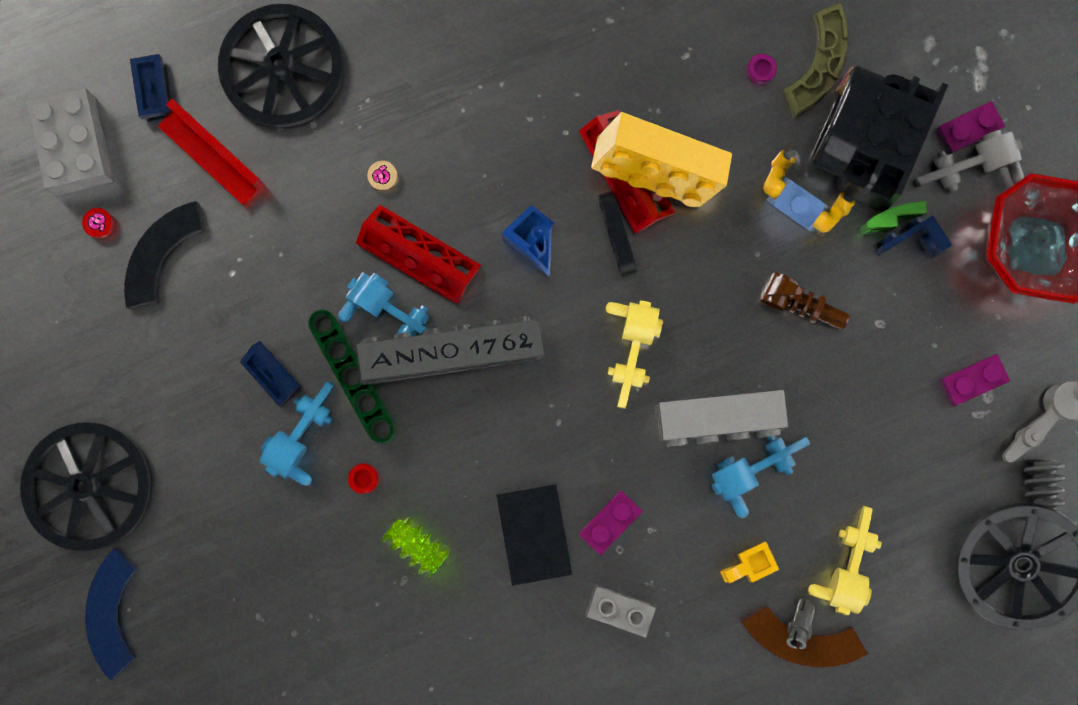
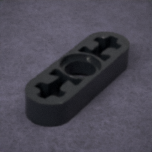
M613 191L598 194L600 209L621 277L636 274L635 260Z

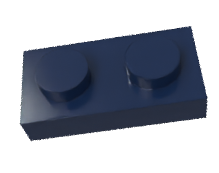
M160 54L130 59L138 116L141 119L168 115L171 111L166 105L169 102L163 60Z
M261 341L252 345L240 361L279 407L286 403L300 386Z

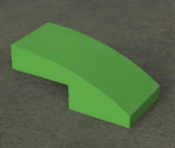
M926 201L907 203L888 209L861 226V233L891 232L898 226L897 220L922 217L927 213Z

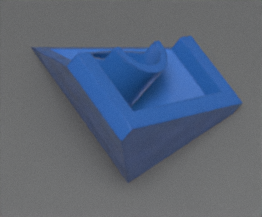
M531 205L502 233L503 242L550 277L552 226L555 222Z

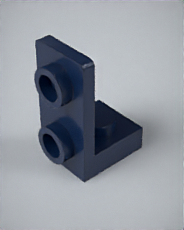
M933 215L925 220L919 216L905 225L908 231L900 236L895 231L882 239L880 242L883 246L876 250V252L880 256L917 232L921 236L920 242L927 252H931L934 257L953 245Z

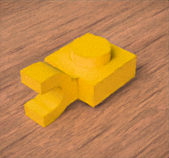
M763 541L736 554L740 563L720 571V574L725 583H732L745 575L749 582L753 583L778 571L779 568L767 542Z

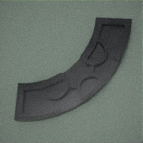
M197 201L179 206L163 215L146 230L138 241L130 257L125 275L124 297L126 308L131 309L158 302L157 284L162 268L161 264L171 249H174L185 239L204 232L199 203Z

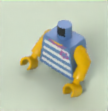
M782 150L771 162L772 169L764 183V192L769 196L766 201L812 233L815 229L822 233L830 231L843 216L849 214L856 200L854 199L852 202L845 200L843 197L846 193L841 192L833 206L829 208L825 203L785 177L786 171L794 164L795 158L786 159L783 155L785 151Z

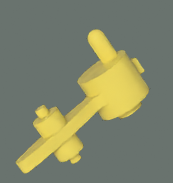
M640 300L639 304L630 302L629 306L609 302L605 307L609 314L626 317L622 339L632 341L627 365L616 363L615 368L609 367L608 375L613 376L612 381L622 383L617 407L626 409L631 386L642 388L643 383H649L650 376L645 375L646 369L635 367L640 344L652 345L654 336L660 337L663 319H658L660 309L651 307V302Z
M863 506L857 528L847 526L845 531H839L838 537L842 538V544L852 547L847 570L836 568L828 588L817 584H812L808 588L811 596L826 600L827 605L836 607V613L846 616L850 612L859 614L863 606L868 605L872 594V589L869 588V577L858 574L863 551L873 553L875 548L880 549L882 542L878 541L877 534L868 532L873 509L867 506Z

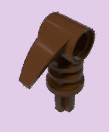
M772 273L760 299L761 302L780 311H785L787 306H790L789 311L794 313L795 310H799L798 316L804 318L805 314L809 315L808 320L812 324H815L818 319L840 330L846 327L850 315L826 304V296L819 295L815 299L813 298L815 293L809 291L808 295L804 294L805 288L799 287L794 279L781 273Z

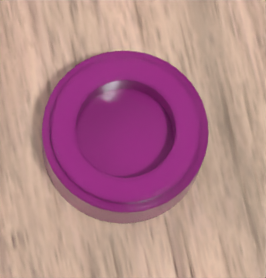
M764 53L754 55L746 67L748 79L757 85L768 84L777 72L775 60L770 55Z

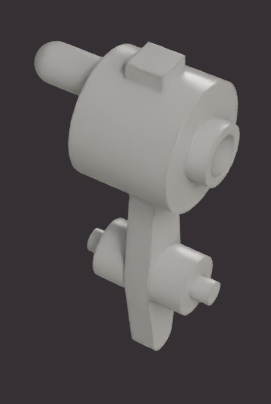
M1000 130L982 136L984 142L975 145L978 156L956 164L952 154L946 155L945 151L937 153L939 158L934 160L937 171L914 179L916 185L919 187L940 179L943 188L950 187L951 192L958 190L957 184L962 182L959 172L982 164L985 173L1007 166L1012 182L1016 184L1024 178L1018 162L1022 160L1019 151L1024 149L1021 140H1015L1012 132L1002 134Z
M1069 381L1055 384L1046 391L1043 399L1046 412L1026 428L1020 429L1016 433L1015 440L1002 456L1005 462H1014L1033 447L1040 446L1044 441V436L1057 421L1078 419V382Z

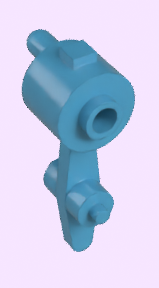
M362 272L357 280L355 278L351 280L347 286L350 291L345 297L348 301L338 314L340 322H348L359 307L375 318L379 316L382 310L386 311L403 323L398 333L408 332L410 337L418 336V334L422 335V331L428 329L424 326L430 318L426 315L428 309L423 305L420 309L414 307L410 314L406 315L388 303L393 292L386 287L388 282L379 275L373 273L370 277Z
M327 381L314 400L307 395H304L302 398L298 396L293 402L297 405L295 411L302 414L303 417L290 436L279 431L274 437L269 436L262 445L260 451L263 454L260 458V463L267 467L265 469L266 473L274 478L277 475L285 479L290 477L304 486L311 483V476L297 467L307 450V447L300 443L299 440L312 421L319 426H322L324 423L329 425L332 422L333 418L329 416L331 410L323 405L335 388V384Z
M774 436L768 437L769 443L765 445L769 456L749 466L745 457L735 461L734 457L731 456L718 463L719 470L711 474L715 481L711 485L715 494H721L725 502L730 501L738 517H747L749 511L741 495L759 485L754 474L772 464L775 465L778 473L784 471L786 476L793 473L791 467L795 465L791 454L810 444L807 436L788 446L784 444L781 437L775 439Z

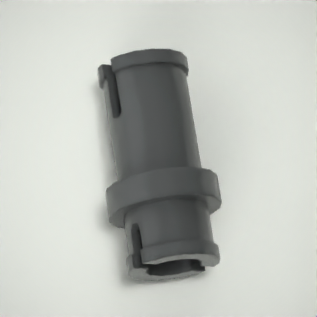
M803 599L797 601L793 621L787 627L789 636L786 643L795 649L798 647V642H800V649L806 648L807 640L811 638L813 632L811 624L817 607L814 602L807 599L805 607H803Z

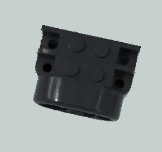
M855 66L849 73L850 77L843 94H839L814 151L812 164L835 174V185L840 192H845L846 196L879 210L886 211L901 197L948 88V84L942 83L935 91L919 84L920 78L913 76L911 80L895 74L884 77L861 66Z

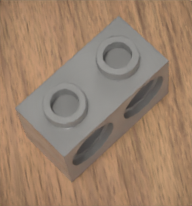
M595 585L586 616L646 638L656 607Z

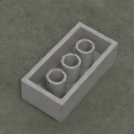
M784 390L660 402L654 406L658 442H666V447L684 446L688 444L687 439H696L697 444L713 443L719 441L718 436L725 435L727 441L750 438L749 433L756 432L757 438L780 435V429L788 427Z

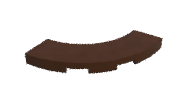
M767 605L740 621L748 633L765 649L784 660L798 665L822 668L835 667L854 662L868 655L852 627L833 634L812 635L807 640L806 648L800 649V642H798V647L795 649L786 643L789 636L787 632L788 626L782 623Z

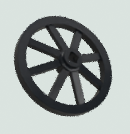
M291 4L266 5L252 10L241 17L226 34L218 56L219 79L229 101L248 119L270 127L297 126L317 117L335 98L343 77L342 51L331 28L315 13ZM276 17H289L278 47H275L261 22ZM299 20L308 23L322 35L320 38L288 51ZM251 27H254L267 52L264 54L235 48L244 33ZM325 46H329L332 57L331 73L295 62V60ZM231 58L264 64L236 85H233L230 71ZM279 58L284 59V63L274 66L275 60ZM294 72L328 83L322 94L311 105H308L292 77ZM267 75H270L261 112L244 102L239 95ZM279 80L285 81L301 108L300 111L284 115L272 114Z
M90 422L75 423L61 427L42 439L33 449L25 463L20 484L24 512L35 530L46 540L59 547L74 551H90L111 546L134 530L148 507L151 495V475L146 458L129 436L113 427ZM79 434H96L83 469L80 471L66 439ZM106 437L118 443L128 453V457L95 474L93 473ZM55 445L58 446L71 475L70 477L38 469L46 454ZM132 465L135 466L138 479L137 495L101 486L103 480ZM35 479L65 486L66 491L38 508L35 497ZM81 481H85L87 484L85 485V492H81L78 488ZM103 496L131 503L134 506L126 520L115 529L96 497ZM70 499H73L65 536L51 527L44 519V516ZM84 502H86L106 533L105 536L91 540L76 539Z
M1035 503L1009 504L983 515L965 534L957 556L959 582L969 603L983 617L998 625L1012 629H1039L1053 625L1069 616L1078 608V568L1038 559L1073 540L1078 549V527L1061 512ZM1027 516L1020 547L1016 548L997 524L1007 519ZM1038 518L1048 520L1066 531L1031 550ZM989 530L1008 552V555L972 554V551L981 536ZM1021 559L1028 560V562H1026L1022 566H1018L1017 564L1018 561ZM969 565L1007 566L978 592L975 591L970 579ZM1039 571L1076 578L1077 581L1070 594L1060 603L1038 574ZM1014 577L1011 614L1001 612L984 601L1009 579ZM1025 581H1031L1052 609L1035 615L1022 616Z

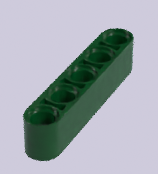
M320 309L313 312L308 320L309 329L368 436L379 444L392 442L397 435V426L374 384L360 385V380L355 385H348L346 382L347 373L353 369L358 370L356 352L338 319L327 310ZM324 317L330 318V329L326 332H319L317 330L318 321ZM343 343L346 347L344 356L338 359L333 358L331 354L333 346ZM367 395L373 396L375 399L374 408L371 411L364 412L360 407L362 398ZM380 422H387L390 426V433L385 438H378L375 435V427Z

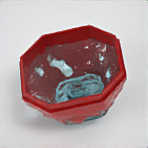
M1030 173L996 197L985 247L986 262L995 270L1011 293L1071 304L1078 302V181ZM1036 242L1039 244L1040 249L1036 247Z

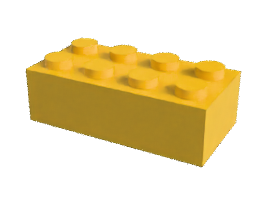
M621 112L597 137L591 169L601 172L606 177L627 181L633 187H643L652 190L661 197H671L682 201L686 206L701 207L727 186L732 153Z

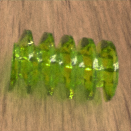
M412 516L403 520L399 518L380 542L384 544L392 539L390 550L395 551L401 547L402 550L399 558L404 559L411 555L409 566L414 567L420 563L421 566L418 574L423 575L430 571L429 580L448 557L450 548L447 547L442 551H438L441 541L438 539L430 544L431 532L421 536L419 535L422 528L420 523L413 528L410 527L413 519Z

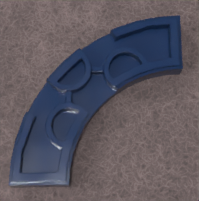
M114 548L98 568L89 588L85 610V626L91 651L101 670L110 681L135 658L126 645L120 624H118V605L121 602V597L127 583L138 569L117 548Z

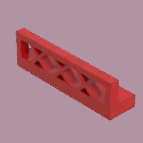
M171 98L166 104L171 112L158 124V127L246 208L266 187L264 183Z
M620 110L598 115L579 130L592 156H594L597 137L610 124L609 121L614 120L621 113ZM604 176L635 234L642 232L653 223L676 213L667 197H661L656 192L643 187H633L627 181ZM653 199L659 203L662 212L658 213L652 202Z
M380 204L362 223L355 244L456 304L463 298L469 283L481 267V264ZM381 217L390 222L391 226H384L376 220ZM403 234H410L417 241H409L404 238ZM435 249L438 252H440L443 257H436L433 254H431L429 250ZM454 265H462L470 271L466 275L456 269Z

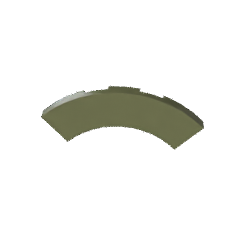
M841 2L818 11L812 16L817 31V48L813 62L799 80L782 91L793 117L803 114L822 100L842 71L846 59L849 33L845 11Z

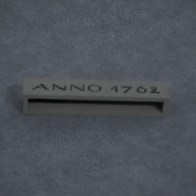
M529 316L513 318L512 323L500 324L499 320L487 321L482 323V327L470 328L469 324L457 325L452 327V331L440 332L439 328L427 329L422 331V335L411 337L408 332L392 335V339L380 341L379 337H368L361 339V343L356 344L355 348L360 385L537 361L545 355L539 319L530 320Z

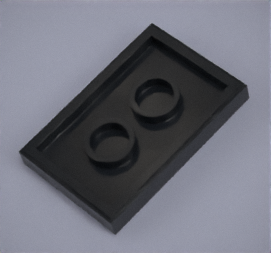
M556 484L496 495L512 586L572 575Z

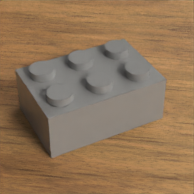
M86 88L26 102L43 184L46 190L58 196L114 183L97 99Z

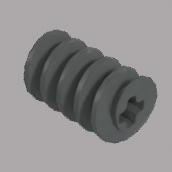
M1025 460L1032 463L1033 466L1025 468L1024 472L1032 475L1033 478L1024 481V485L1033 488V491L1024 493V497L1033 500L1035 504L1044 505L1055 510L1056 507L1065 505L1064 500L1056 497L1057 494L1065 492V488L1056 485V482L1065 480V476L1056 473V470L1064 468L1065 464L1056 460ZM1038 518V521L1040 522H1050L1048 520Z

